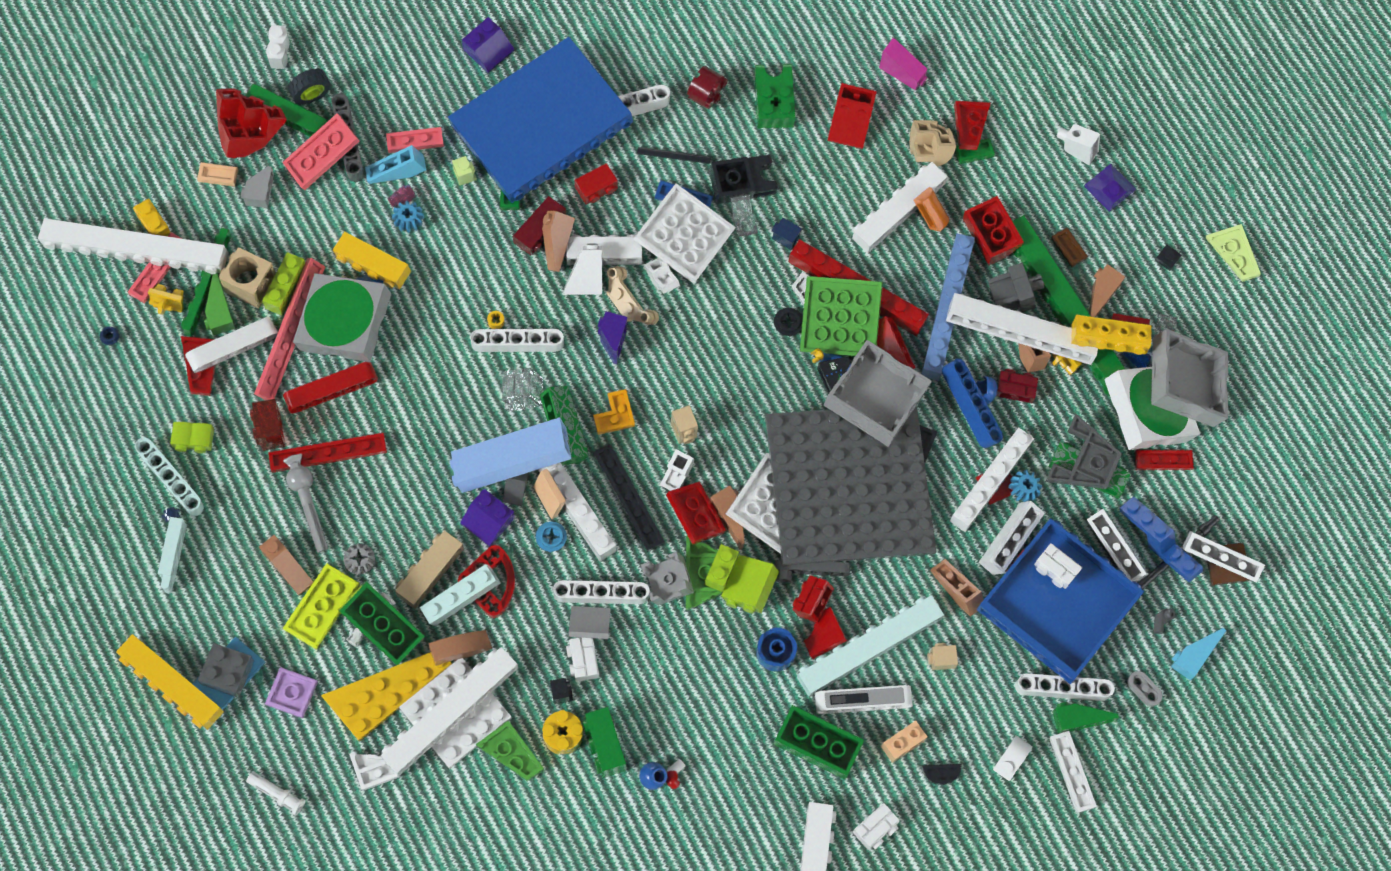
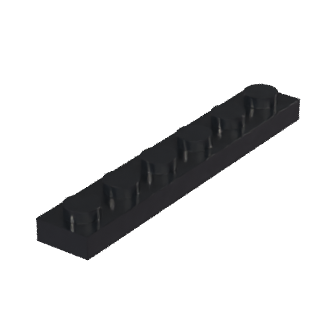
M611 444L594 451L595 459L646 551L649 552L665 544L663 537Z

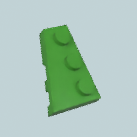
M509 721L476 744L477 747L527 782L544 770Z

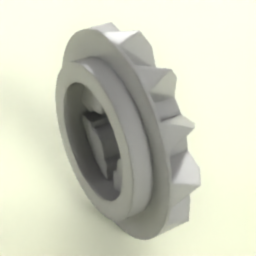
M358 543L350 546L345 551L343 561L345 567L351 573L364 574L374 566L375 555L373 550L366 544ZM358 552H360L362 557H365L361 560L360 566L357 560H353L357 557Z

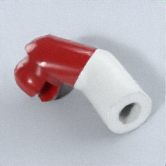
M680 759L666 771V784L671 789H677L680 785L678 773L685 767V764Z

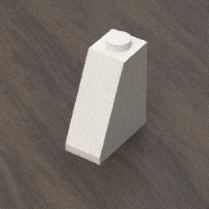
M588 243L587 246L582 247L565 284L564 295L602 294V246H598L597 243Z

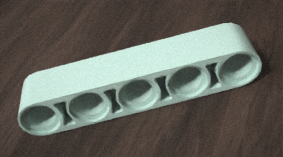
M138 439L135 449L141 459L191 516L200 515L203 512L204 506L199 496L150 439ZM144 446H150L148 451H141ZM156 460H162L160 465H153ZM168 474H174L172 479L165 480ZM180 488H186L184 493L177 494ZM192 502H198L195 508H189V505Z

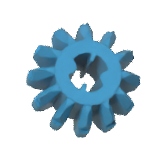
M408 200L405 202L406 205L399 202V208L394 207L393 209L395 213L392 214L394 226L399 227L401 232L407 229V232L410 233L412 228L417 231V225L422 226L424 214L421 213L422 208L420 206L417 207L415 201L411 205Z
M1024 470L1022 473L1020 471L1017 472L1010 479L1011 484L1008 488L1013 490L1010 496L1016 495V501L1022 499L1023 502L1028 500L1033 502L1041 494L1039 490L1042 488V485L1038 484L1040 478H1034L1035 472H1032L1030 475L1027 470Z

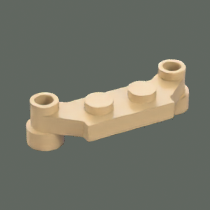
M622 266L609 268L607 271L609 290L606 293L622 316L628 317L627 322L635 320L647 325L656 324L659 320L658 313L655 310H643L624 284L623 280L627 277V270Z

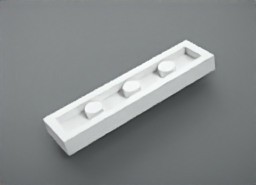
M1066 731L1050 736L1049 739L1076 814L1096 808L1095 800L1070 732Z

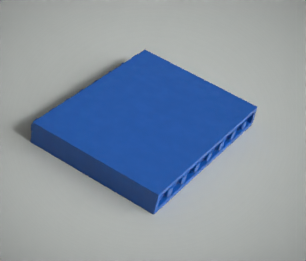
M567 37L448 116L453 129L511 203L522 199L525 194L537 189L541 183L552 179L556 173L567 169L571 163L577 159H582L586 153L598 148L605 140L613 138L617 132L628 128L633 122L629 109L570 37Z

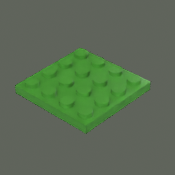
M807 276L800 352L811 353L815 349H820L823 353L856 356L866 340L877 346L883 283Z

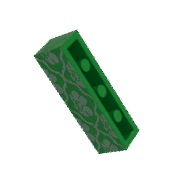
M548 387L540 394L547 421L561 418L567 429V442L571 453L570 460L560 463L562 465L580 464L589 455L569 387Z
M1060 442L1048 467L1052 468V465L1055 463L1072 471L1080 450L1075 449L1070 443ZM1116 466L1106 489H1095L1119 499L1131 473L1127 472L1123 467Z

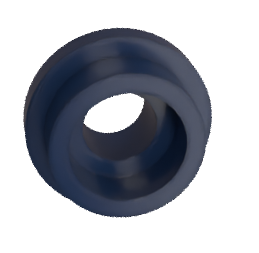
M105 327L100 332V340L105 345H113L119 340V332L114 327ZM109 334L113 335L111 339H107Z
M174 507L164 510V514L161 515V518L167 523L170 517L180 518V509L175 510Z

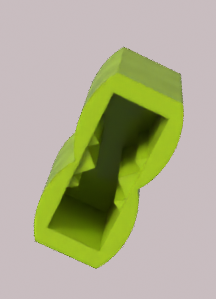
M173 422L170 445L178 452H186L190 449H193L196 453L211 451L214 427L212 424Z

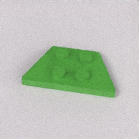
M686 535V566L694 593L686 595V610L697 607L723 593L705 585L706 577L718 550L701 542L692 545L688 535Z

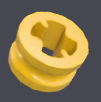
M492 311L487 317L490 328L500 329L504 326V315L500 311ZM496 317L497 319V317H499V323H492V318Z

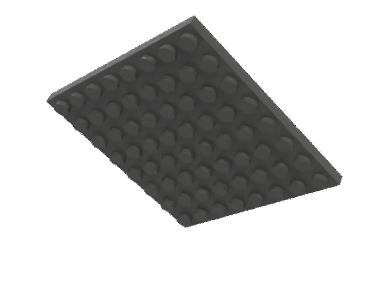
M917 406L889 447L831 410L765 415L782 566L936 554Z

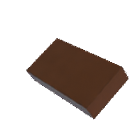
M1068 228L1051 237L1071 268L1088 258Z

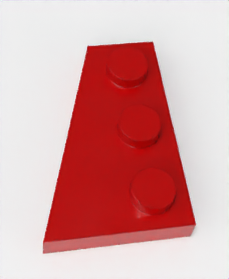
M181 336L191 394L211 396L216 365L194 373L185 355L189 351L215 339Z

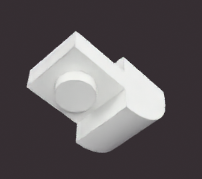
M660 258L644 264L653 285L657 290H661L663 294L680 286L678 279L670 271L669 265Z
M1016 735L993 770L1010 781L1033 746Z

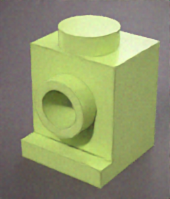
M466 156L452 161L459 186L477 180L472 161L469 162Z

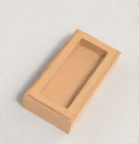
M201 162L197 180L203 183L235 187L238 167Z

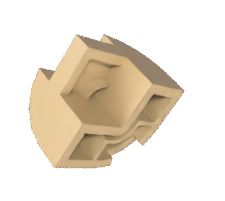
M913 120L909 143L911 155H914L916 162H933L937 167L946 164L954 155L956 148L950 128L946 129L938 125V121Z

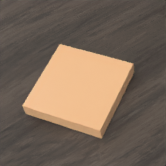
M544 469L540 472L533 488L550 518L553 519L558 516L566 500L549 470Z

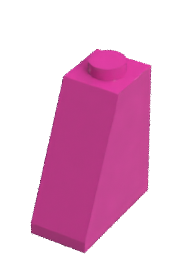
M892 38L883 50L879 68L916 91L918 86H923L927 80V68L896 39Z

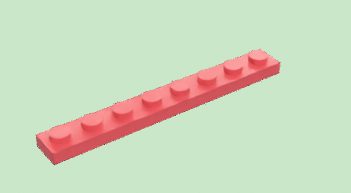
M307 258L254 393L267 402L274 401L294 350L295 344L293 340L314 273L323 274L325 266L313 258Z

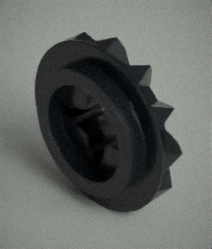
M783 308L776 313L774 326L776 331L781 333L782 336L791 337L798 335L802 330L803 316L798 310ZM787 316H789L790 322H794L791 324L790 329L787 327V324L783 323L786 322Z

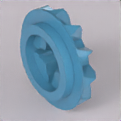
M546 522L536 532L537 544L542 550L548 552L559 551L567 540L566 530L557 522ZM551 530H553L554 536L557 537V539H553L552 544L546 538V536L550 535Z

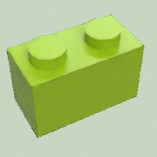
M722 544L720 545L706 577V586L723 592L738 558L739 551Z

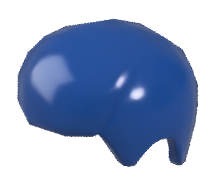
M983 376L982 378L985 380H978L976 384L986 403L990 404L997 396L998 386L995 379Z

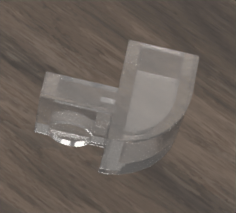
M750 195L730 197L733 212L732 218L737 235L742 237L757 234L756 219L752 213Z

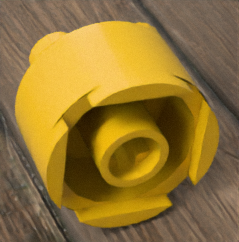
M560 710L551 714L544 722L542 729L543 739L546 747L555 754H570L579 748L583 738V728L576 715ZM566 730V736L563 734L559 736V731Z

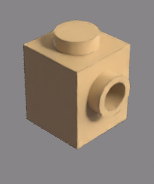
M946 643L935 644V647L931 648L930 653L927 654L928 664L932 666V670L956 669L958 665L956 645L947 646Z

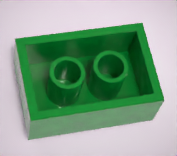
M605 707L586 713L585 720L582 721L583 729L586 736L590 735L588 745L591 754L596 755L594 764L597 774L601 773L602 777L606 778L625 772L626 762L609 708Z

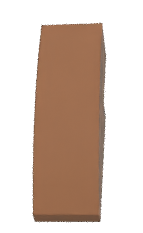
M486 630L459 634L429 643V649L435 666L452 660L465 659L492 649Z

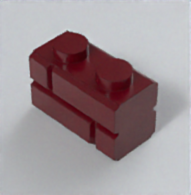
M1012 369L1001 370L997 381V397L1033 403L1036 397L1039 378L1034 377L1031 373L1018 374Z

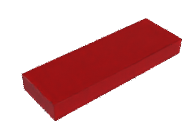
M1135 450L1134 452L1136 470L1194 469L1192 450Z

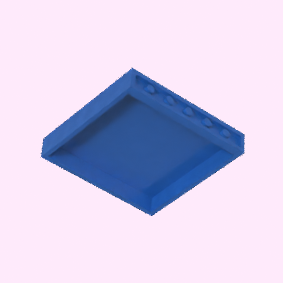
M1050 518L981 602L977 611L1071 684L1144 591L1137 582L1129 580L1122 570L1111 566L1105 557L1098 556L1091 546L1080 542L1077 535L1066 531L1059 521ZM1050 543L1082 567L1066 589L1054 585L1053 579L1047 574L1045 576L1040 574L1034 565Z

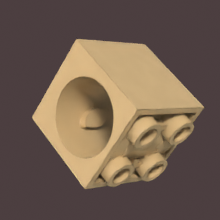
M238 247L236 252L230 255L229 263L226 268L221 270L219 278L225 293L259 309L276 273L271 262ZM254 271L258 273L257 277L249 283L242 284L236 282L237 277L243 272Z

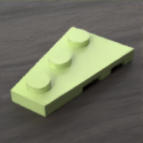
M1242 224L1206 235L1208 242L1242 282L1261 275Z

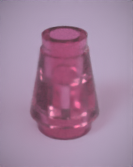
M410 184L400 187L387 199L393 208L399 206V202L405 204L407 200L409 202L413 201L416 195Z

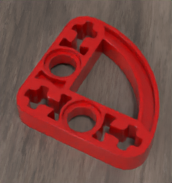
M492 545L459 575L458 582L476 571L477 564L484 563L489 565L487 560L492 557L491 552L494 551L496 553L499 551V558L493 557L490 560L492 564L490 567L494 570L502 562L506 570L507 585L501 601L491 591L486 593L484 599L474 600L489 617L498 618L507 609L512 600L515 589V574L507 553L500 546ZM489 600L493 606L498 605V612H490L491 608L486 602Z

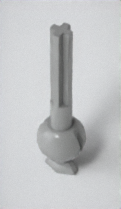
M302 454L292 455L283 460L291 469L287 473L286 483L290 489L298 492L317 553L325 552L328 550V546L309 490L313 483V475L308 468L301 466Z

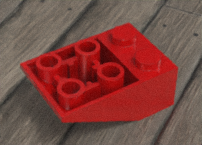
M841 83L827 141L863 149L877 91Z

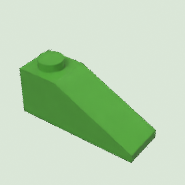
M217 273L212 275L205 310L207 319H204L206 329L211 330L213 336L235 329Z

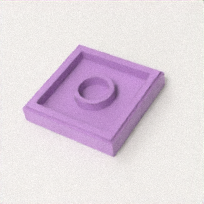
M280 667L265 705L303 719L318 681Z

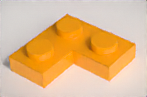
M626 389L607 393L611 411L593 415L597 434L600 435L635 427Z

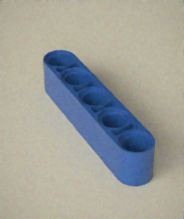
M955 359L942 368L943 377L979 445L987 449L1001 442L1003 439L1002 431L966 363L962 359Z

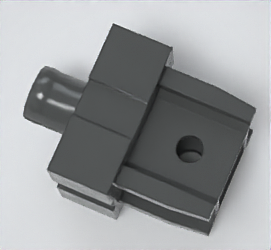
M1023 263L1008 267L1009 272L988 280L995 305H1000L1010 310L1020 308L1022 312L1036 308L1033 291L1045 288L1040 274L1030 278L1027 277Z

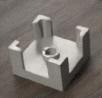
M678 552L669 554L668 556L671 559L655 565L651 562L641 564L643 574L649 578L653 592H649L650 600L658 606L694 593L684 556Z

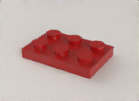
M700 481L668 491L666 494L692 545L722 535L727 531Z

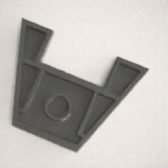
M1075 414L1067 432L1085 441L1072 471L1054 463L1045 482L1106 489L1122 453L1081 417Z

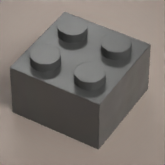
M213 643L198 681L203 686L239 698L254 660L250 655Z

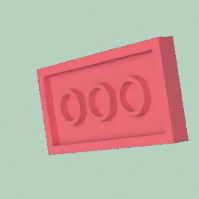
M337 113L282 163L300 187L306 190L360 140Z

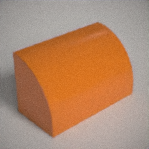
M928 187L913 201L930 230L940 232L947 226L950 219L933 189Z

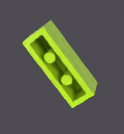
M288 252L286 253L262 300L265 309L283 316L305 265L303 258Z

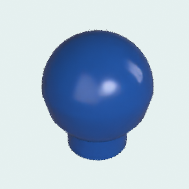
M649 762L640 770V782L647 789L657 790L667 780L666 769L657 762Z

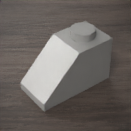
M267 166L248 179L245 187H242L241 198L244 199L246 206L268 208L274 178L271 166Z

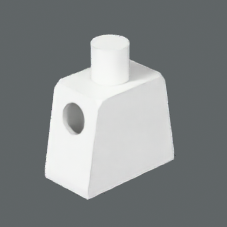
M1074 124L1070 131L1062 127L1058 131L1057 138L1065 141L1064 150L1090 165L1099 152L1100 134L1077 124Z

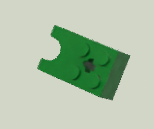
M763 64L755 65L757 128L794 127L795 104L792 64H783L782 73L776 77L769 76Z

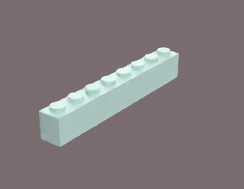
M932 595L928 598L925 596L915 601L916 605L912 607L906 606L899 611L900 614L895 617L891 615L885 618L880 626H871L863 636H854L846 646L842 644L832 650V654L820 656L816 659L817 663L811 666L807 664L800 668L797 679L808 697L813 696L815 692L825 689L942 620L944 614Z

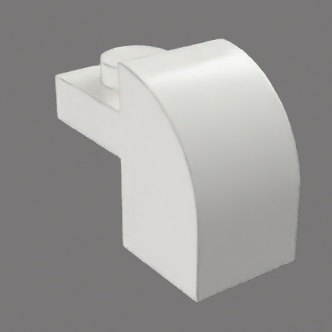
M676 449L667 466L668 470L660 486L670 491L680 488L689 475L694 458Z

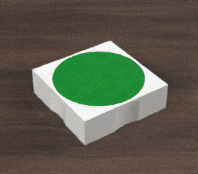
M1152 367L1118 370L1104 379L1112 403L1118 413L1120 426L1129 450L1149 448L1159 444L1186 443L1200 435L1195 420L1151 404Z

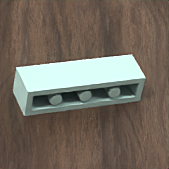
M485 564L421 606L420 609L429 624L436 626L501 582L492 568Z

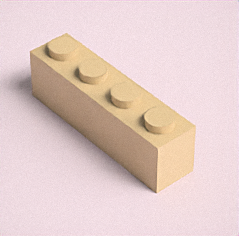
M445 530L442 534L438 533L432 541L433 545L422 552L421 560L417 565L413 564L410 567L408 576L405 579H401L395 587L396 595L414 609L419 606L464 550L463 544Z

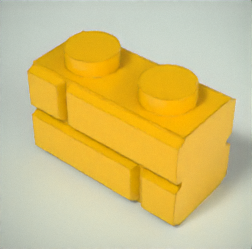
M146 199L133 207L136 216L148 234L168 237L171 233L169 227L150 199Z

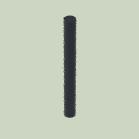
M638 147L637 154L707 164H710L711 161L710 156Z

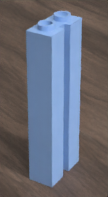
M557 418L452 451L450 466L454 471V476H452L454 486L464 493L570 460L571 453L567 442L566 426L561 418Z

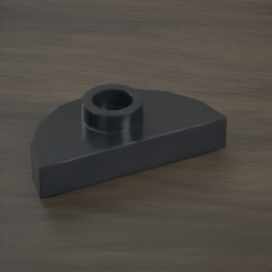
M962 764L922 765L921 768L928 781L936 785H947L957 779L961 772Z

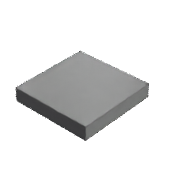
M571 606L569 637L608 639L611 608Z

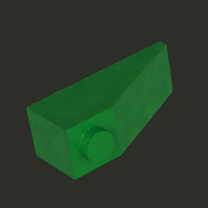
M1068 702L1057 704V707L1052 711L1058 734L1112 723L1119 718V715L1116 713L1075 703L1069 705Z

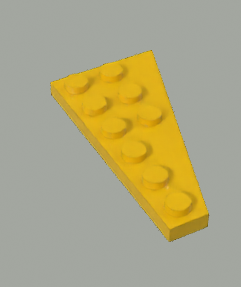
M430 652L321 696L360 742L394 714L403 703L446 670L452 663L449 661L435 666Z

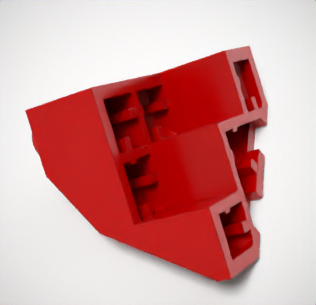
M235 88L216 89L218 130L221 146L227 158L246 157L262 149L286 122V117L280 107L275 105L273 107L267 106L263 100L254 96L248 98L241 95V91Z

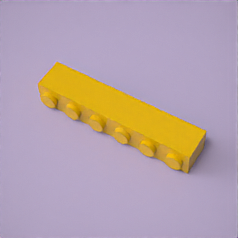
M133 634L116 651L120 656L118 660L124 666H132L135 669L133 673L141 680L145 677L149 681L147 683L149 687L155 692L159 689L164 693L162 697L168 703H176L178 705L176 709L184 716L189 714L193 718L191 722L199 729L203 726L208 730L224 713L216 703Z

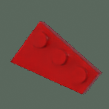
M955 101L954 111L959 149L977 150L991 103Z

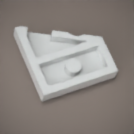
M349 754L362 791L399 778L383 761L381 756Z

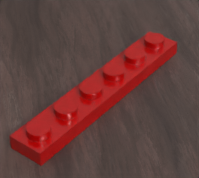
M384 433L273 451L268 452L271 472L274 473L291 470L283 460L292 455L302 454L301 466L309 467L387 453Z

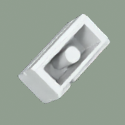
M1050 543L1034 564L1040 574L1044 576L1047 574L1053 579L1054 585L1065 589L1082 569L1079 564L1052 543Z
M593 638L570 639V645L566 646L568 658L572 657L573 662L572 665H569L571 677L575 676L577 682L599 678Z
M883 803L853 830V834L868 850L872 847L877 849L884 842L882 838L886 834L891 836L899 829L897 824L900 821Z

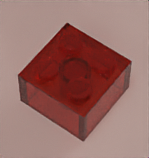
M269 399L253 402V409L249 411L251 421H253L255 427L252 430L257 445H260L263 451L286 447L281 414L276 400Z

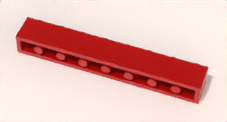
M800 239L789 256L788 262L813 277L871 281ZM882 287L880 316L893 318L897 326L917 337L924 327L929 314Z

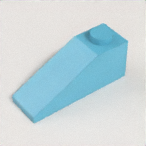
M411 145L366 166L367 182L372 184L410 178L426 171L424 155Z
M1222 628L1185 647L1182 651L1178 650L1172 657L1174 663L1171 667L1187 679L1192 680L1222 638L1226 629Z

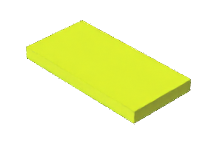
M326 563L284 625L283 630L317 650L341 613L338 609L358 589L360 583Z

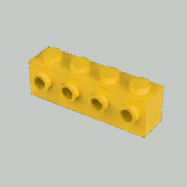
M345 231L333 248V252L339 262L351 264L352 268L358 272L363 270L370 278L374 280L380 279L387 287L392 289L395 287L400 290L411 273L407 263Z
M1076 315L1072 323L1071 344L1081 347L1090 346L1098 349H1111L1117 352H1132L1137 355L1147 354L1151 347V325Z

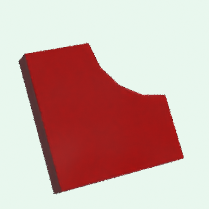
M831 607L823 610L818 622L814 624V630L811 635L804 640L812 659L847 641Z

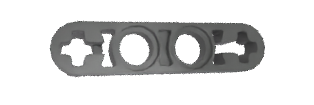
M782 559L775 560L774 564L779 571L775 581L779 583L791 582L792 574L850 575V564L844 562L782 566Z

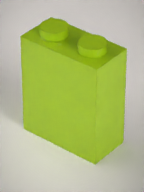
M739 554L721 597L726 601V605L731 608L741 607L748 613L754 614V612L762 614L779 571L774 564Z

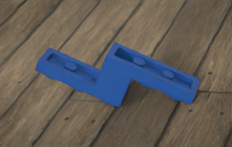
M1133 496L1120 507V512L1147 535L1148 548L1190 583L1203 572V566L1175 543V531Z

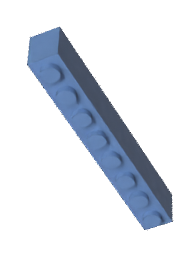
M958 233L953 242L921 372L923 376L939 381L942 374L954 323L946 321L949 305L954 293L961 294L975 239L974 237Z

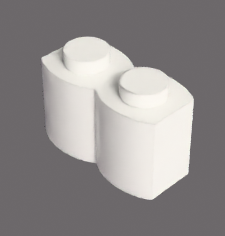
M272 25L268 33L270 42L266 50L271 68L284 69L288 62L286 52L290 45L288 33L285 26Z

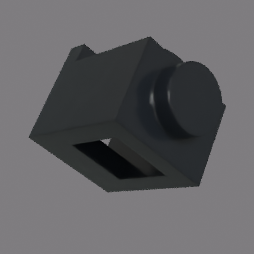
M566 678L550 680L554 705L573 701L570 681L566 682Z

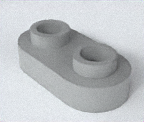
M1135 671L1128 677L1127 683L1129 688L1145 705L1154 707L1161 702V690L1145 673ZM1134 680H1139L1140 685H1136L1134 683ZM1148 694H1152L1154 700H1150Z

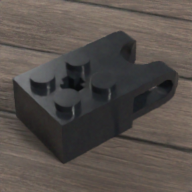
M770 155L711 162L709 175L716 205L775 195L779 191L778 183L776 181H767L760 175L761 171L771 167L773 163L772 157Z

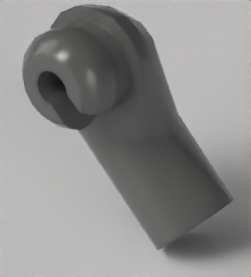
M1166 608L1155 615L1153 633L1163 634L1164 624L1175 618V611L1173 609Z

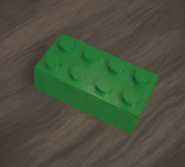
M367 581L338 609L396 665L425 637Z
M792 705L773 745L846 780L864 740Z

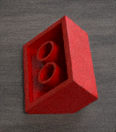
M998 196L964 211L963 220L972 237L975 238L974 240L989 266L1006 258L1024 244Z

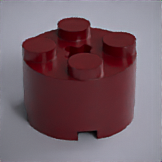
M703 66L698 71L700 75L697 78H693L687 91V95H689L687 98L706 109H710L713 103L717 104L722 96L720 92L727 85L728 79L711 68Z

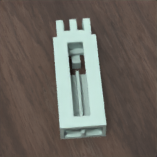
M170 517L158 570V575L162 579L161 587L167 594L171 593L187 527L183 519Z

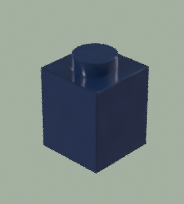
M782 218L772 228V240L792 250L801 236L802 228Z

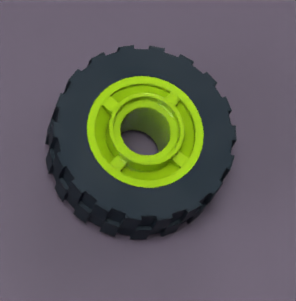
M316 68L306 70L294 77L289 82L288 90L295 103L305 105L324 97L331 89V83L326 73L322 69Z

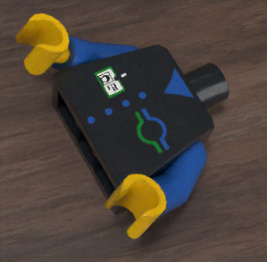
M815 349L810 353L815 355L812 362L820 361L817 370L829 394L840 377L847 372L851 361L849 357L823 353L822 350Z

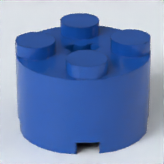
M772 628L766 631L759 638L756 648L759 664L765 669L774 672L786 670L795 659L797 643L792 634L786 629ZM775 647H779L778 653L774 652Z

